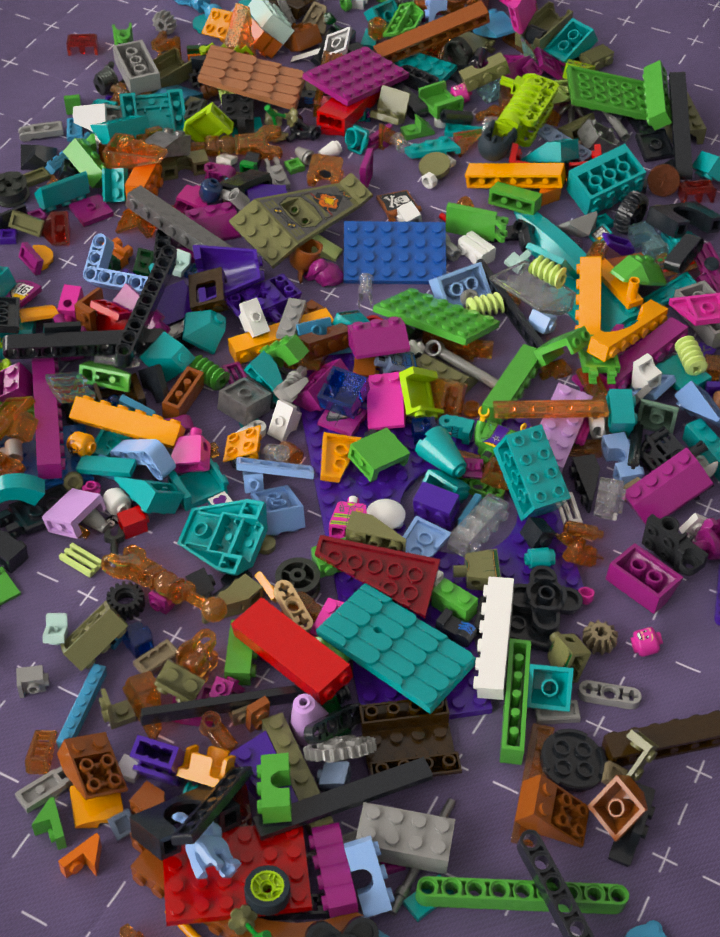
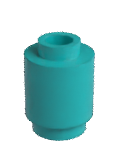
M548 547L528 549L527 553L524 554L525 565H528L530 569L540 565L548 567L555 565V552Z

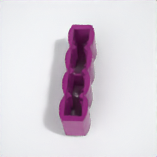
M339 822L312 827V835L308 836L310 850L315 849L316 855L312 856L314 869H319L320 875L317 876L319 890H324L325 896H321L323 911L328 910L330 918L358 912L356 893Z

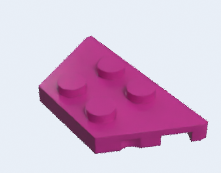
M720 293L669 299L668 304L695 326L720 323Z

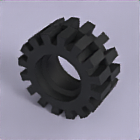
M122 581V585L116 583L115 588L111 587L110 592H107V602L125 621L127 617L133 620V615L138 617L140 616L139 612L142 613L144 611V592L137 583L133 585L131 581L128 584ZM129 597L134 599L128 604L118 603L122 598Z

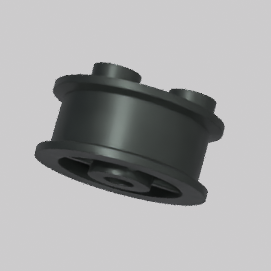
M19 171L0 173V206L13 208L25 203L30 196L26 177Z
M301 557L290 558L282 562L276 569V583L280 580L291 582L304 605L313 601L320 592V570L311 560ZM280 588V591H284L285 594L287 593V590Z

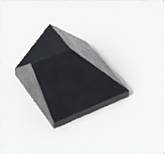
M21 144V170H36L46 167V163L49 160L52 161L57 155V148Z

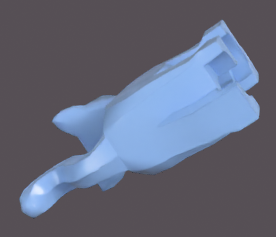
M177 812L172 816L173 820L183 823L189 817L182 812ZM214 821L194 844H186V852L197 879H206L208 875L205 869L210 866H215L223 878H231L241 865L238 859L232 857L228 844L222 838V829Z

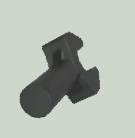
M119 527L118 534L112 536L111 530L108 528L104 533L105 543H110V560L117 561L118 544L125 541L124 532Z

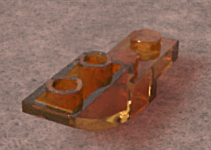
M423 331L422 343L425 346L430 340L441 341L446 349L466 361L473 362L474 357L492 359L494 341L475 340L464 346ZM434 344L432 350L438 352L439 346Z

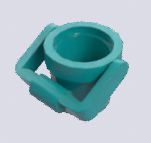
M358 125L348 128L345 132L347 149L359 155L364 153L369 141V130Z

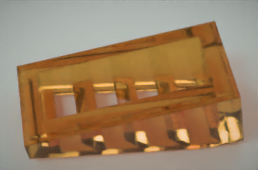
M35 730L24 761L28 774H46L49 772L57 739V731Z

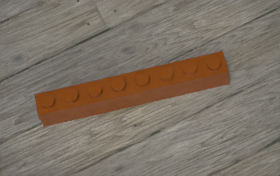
M482 1L473 3L373 46L374 52L395 63L490 23L489 11Z

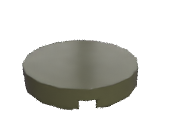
M431 152L425 155L419 162V170L422 176L431 172L437 179L446 176L451 167L449 157L441 152Z

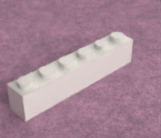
M489 577L488 585H484L483 597L487 598L486 603L482 602L481 615H485L484 621L480 620L479 633H483L482 639H478L477 651L481 652L480 657H476L475 670H479L478 676H474L473 689H477L478 698L504 700L514 578Z

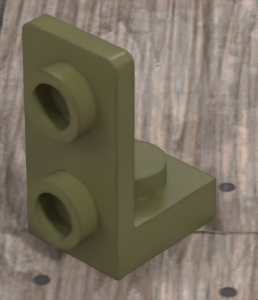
M105 688L100 689L102 697L98 698L102 709L101 714L104 722H109L111 729L137 721L129 699L111 705Z
M631 729L626 736L631 740L630 744L639 751L643 749L644 751L627 775L633 780L638 781L644 773L643 768L646 763H651L656 757V749L659 746L639 730Z

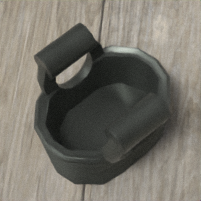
M457 36L445 44V54L441 60L450 62L446 57L450 56L453 64L466 65L473 56V50L463 37Z
M110 61L102 71L100 70L94 76V86L101 95L111 91L124 90L126 87L124 79L118 80L113 70V61Z

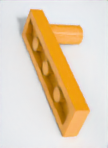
M603 257L602 282L627 309L642 305L643 298L638 294L640 279L631 277L629 283L622 282L610 273L614 267Z

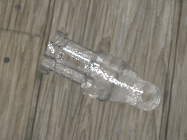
M363 273L359 276V309L361 308V302L365 299L370 300L371 307L373 304L372 283L374 282V277L369 273Z
M266 444L258 452V455L262 460L286 461L289 458L290 450L286 445Z

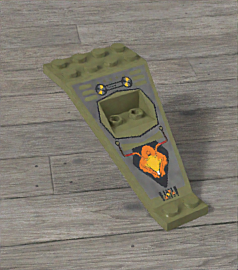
M350 173L339 183L256 198L232 217L229 223L274 269L298 247L362 207L373 197V194Z

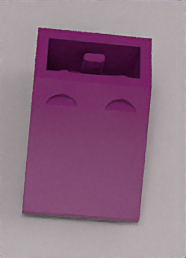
M20 362L0 371V402L32 401L33 375Z

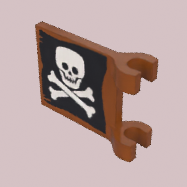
M408 190L376 196L389 222H397L395 216L398 214L397 208L412 201L419 212L422 211L421 206H417Z

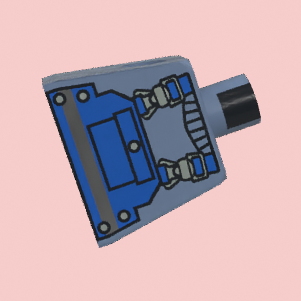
M413 352L384 355V357L376 356L374 360V366L381 367L383 374L401 372L412 366L417 367Z

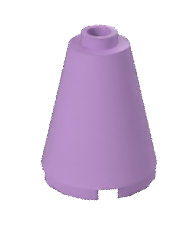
M301 694L294 699L289 725L297 744L301 746L308 745L304 738L305 727L329 714L309 694ZM327 722V725H326V726H327V730H328V732H329L330 726H329V723Z

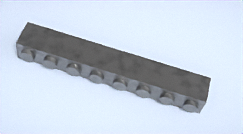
M140 185L127 193L125 205L127 208L168 236H171V238L193 252L192 245L232 247Z

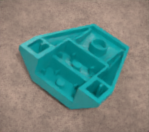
M245 499L192 508L177 544L220 573L237 576L254 566L267 534L266 503Z

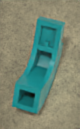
M11 473L0 476V503L8 500H20L35 506L45 495V480L24 473Z

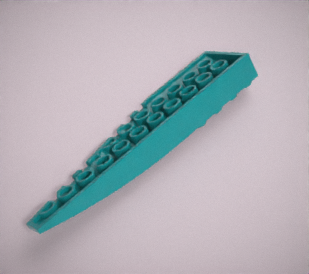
M514 211L517 220L522 219L534 225L533 237L535 245L565 259L576 272L577 264H580V257H589L571 238L537 211L534 215ZM567 277L560 289H556L555 286L551 285L550 288L552 293L554 292L556 295L557 303L579 325V320H576V310H579V305H576V294H579V290H576V281ZM602 282L601 331L611 332V329L616 324H624L625 326L630 321L637 320L639 308L636 306L627 309Z

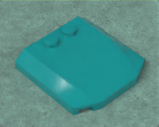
M182 88L166 90V93L119 94L122 117L148 115L150 131L156 127L161 131L164 128H172L173 131H183L184 115L186 112Z

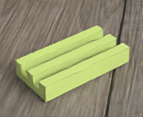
M74 543L70 544L69 549L66 548L64 550V554L61 553L59 555L61 561L89 578L104 565L103 560ZM69 556H71V557H73L74 559L78 560V562H76V561H74L73 559L69 558Z

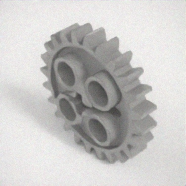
M344 735L340 737L335 736L323 743L308 744L304 746L303 751L304 759L316 760V762L324 760V762L331 763L369 755V753L376 751L377 746L376 738Z

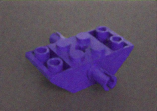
M282 273L226 297V302L239 318L241 314L239 304L257 298L267 323L273 321L276 324L281 321L288 299H299L302 296V292Z

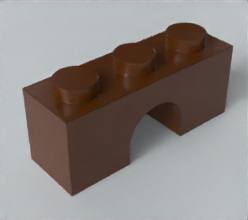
M343 323L327 327L326 335H317L310 332L298 336L309 350L304 356L308 360L350 348L348 327Z

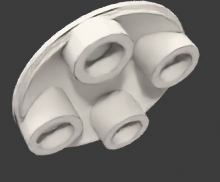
M380 499L374 501L366 510L367 514L373 515L391 529H398L403 526L405 510L401 504L394 500Z

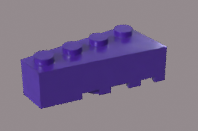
M266 730L229 754V756H236L234 767H252L253 774L244 785L256 800H261V796L257 794V782H261V779H258L257 765H261V755L276 754ZM282 786V787H279V788H288V787H289V789H290V796H291V803H294V802H297V801H298V799H297V797H296V795H295V792H294L292 786Z

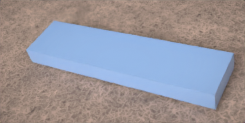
M237 457L236 469L239 471L314 479V469L310 465Z

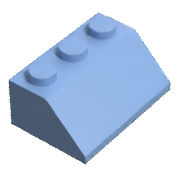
M481 262L428 280L434 297L445 299L451 304L463 306L460 296L463 291L468 289L475 290L479 297L491 293Z

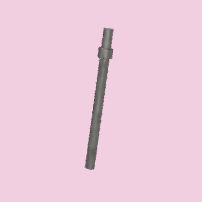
M448 798L439 816L448 818L456 804L455 800ZM410 868L402 885L397 887L394 893L395 901L391 903L392 910L388 911L390 915L396 916L403 900L409 897L411 893L410 888L420 869Z

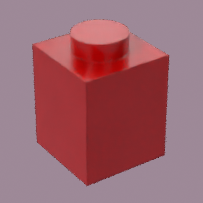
M139 505L117 513L118 524L124 532L125 539L148 532L147 523L150 522L146 512H142Z

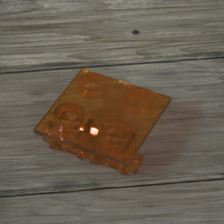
M564 532L561 534L556 533L555 537L567 546L566 551L562 554L565 561L592 567L595 566L597 558L604 559L597 553L598 550L586 544L587 541L579 536L573 538Z

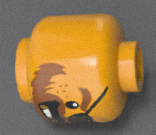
M76 431L68 437L66 442L68 451L74 456H91L96 450L95 439L93 435Z

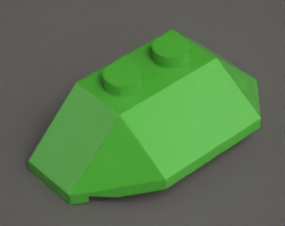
M413 1L401 3L383 33V37L391 39L417 28L425 15L424 11Z
M628 255L610 271L612 275L622 282L628 283L631 277H637L640 279L639 284L665 286L667 284L660 266L649 255Z

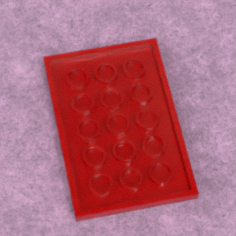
M255 826L235 827L222 833V838L228 844L232 857L241 862V865L231 878H223L215 866H210L205 869L208 877L206 879H197L186 852V845H181L182 852L163 860L167 926L230 920L231 911L246 904L244 885L247 876L257 867L265 865L276 866L283 870L289 877L291 886L289 903L284 910L274 915L312 911L303 826L262 841ZM268 888L265 893H270L271 889Z

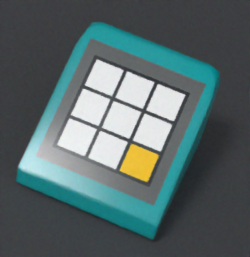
M603 223L592 231L588 237L596 246L606 244L602 236L603 232L612 234V231Z

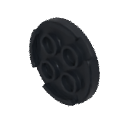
M560 729L550 735L541 747L540 764L547 778L564 790L583 792L594 788L602 779L606 757L601 746H598L588 737L587 733L576 729Z

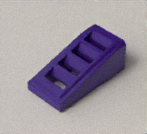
M603 232L602 236L607 246L621 256L631 255L635 252L629 239Z

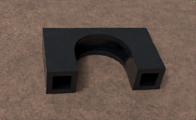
M696 201L650 206L645 221L672 238L683 237L687 232L689 224L707 234L720 231V214Z
M202 785L129 816L131 837L161 861L182 852L181 845H172L170 839L177 830L173 825L179 823L173 820L172 816L177 812H182L189 816L214 787ZM233 799L214 820V823L221 827L222 833L241 825L240 804Z

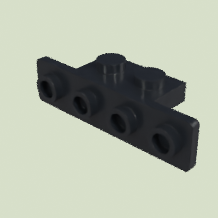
M638 782L635 783L644 792L648 810L618 842L613 841L608 856L609 860L626 867H630L640 838L645 839L649 826L645 825L646 820L652 819L656 808L651 806L655 789Z

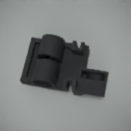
M222 94V112L234 122L233 127H238L239 138H255L253 99L239 94Z
M651 514L647 518L641 543L647 549L660 556L662 560L672 565L673 570L677 573L681 572L684 575L692 576L705 567L708 553L692 543L694 537L690 536L688 538L687 532H684L682 535L678 532L680 524L676 518L665 516L659 519L654 514ZM686 564H691L694 568H687Z

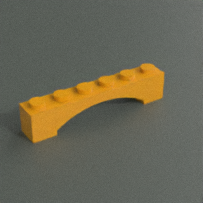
M650 299L641 305L637 318L638 321L635 324L618 331H599L590 338L587 352L603 362L614 358L618 353L625 351L627 347L634 345L638 340L644 338L667 321L668 308Z

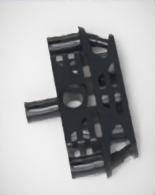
M662 426L652 434L644 435L645 440L641 445L640 460L652 472L685 448L672 433H669L665 426ZM700 440L690 447L689 450L696 458L708 451V448ZM700 495L695 497L694 500H700Z

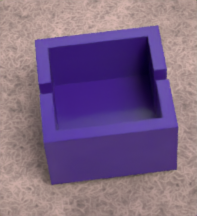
M423 481L413 499L414 518L418 516L451 532L460 515L459 495Z

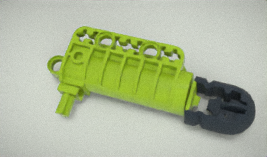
M528 73L522 77L517 76L515 80L502 75L499 83L511 88V94L514 96L497 121L492 120L479 138L478 151L484 159L488 161L501 160L511 149L512 143L519 144L522 147H530L537 137V132L544 126L552 114L554 108L552 100L559 88V84L556 81L534 73Z

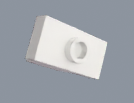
M257 298L239 304L241 310L239 319L245 332H249L252 338L270 332Z
M647 353L633 362L631 386L635 390L642 389L645 385H648L653 390L661 384L662 372L655 366L652 356Z
M283 399L278 400L267 434L281 442L286 441L288 435L297 429L302 413L297 411V407Z

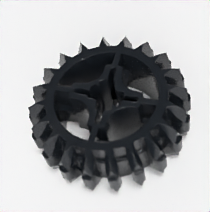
M633 190L622 200L618 210H616L613 221L614 228L619 233L631 234L643 221L649 206V199L644 193Z

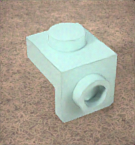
M177 249L176 266L172 275L182 277L190 269L191 253Z
M528 250L520 256L513 252L505 259L504 264L517 273L522 267L525 268L531 262L529 258L532 254Z
M47 613L43 643H50L51 645L65 643L68 635L67 613Z

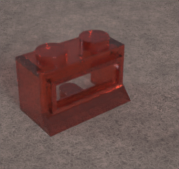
M97 34L67 35L68 56H71L72 47H79L80 54H85V47L94 46V53L98 55Z
M686 180L679 183L677 194L681 203L687 202L688 195H695L696 202L700 203L704 194H707L710 202L714 203L717 189L714 188L711 180Z

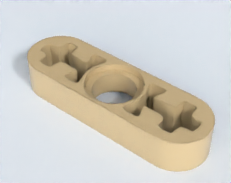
M287 580L278 581L275 584L273 594L282 611L298 625L300 620L303 624L307 623L306 627L303 625L299 626L309 633L312 629L313 620L295 588ZM280 588L287 590V593L285 594L284 591H280ZM293 603L296 604L299 609L297 611H291L288 609L287 605Z

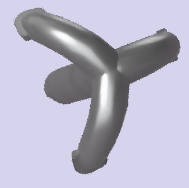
M571 101L570 104L563 106L557 115L560 118L569 110L568 123L574 121L575 111L580 118L584 116L581 108L571 105Z

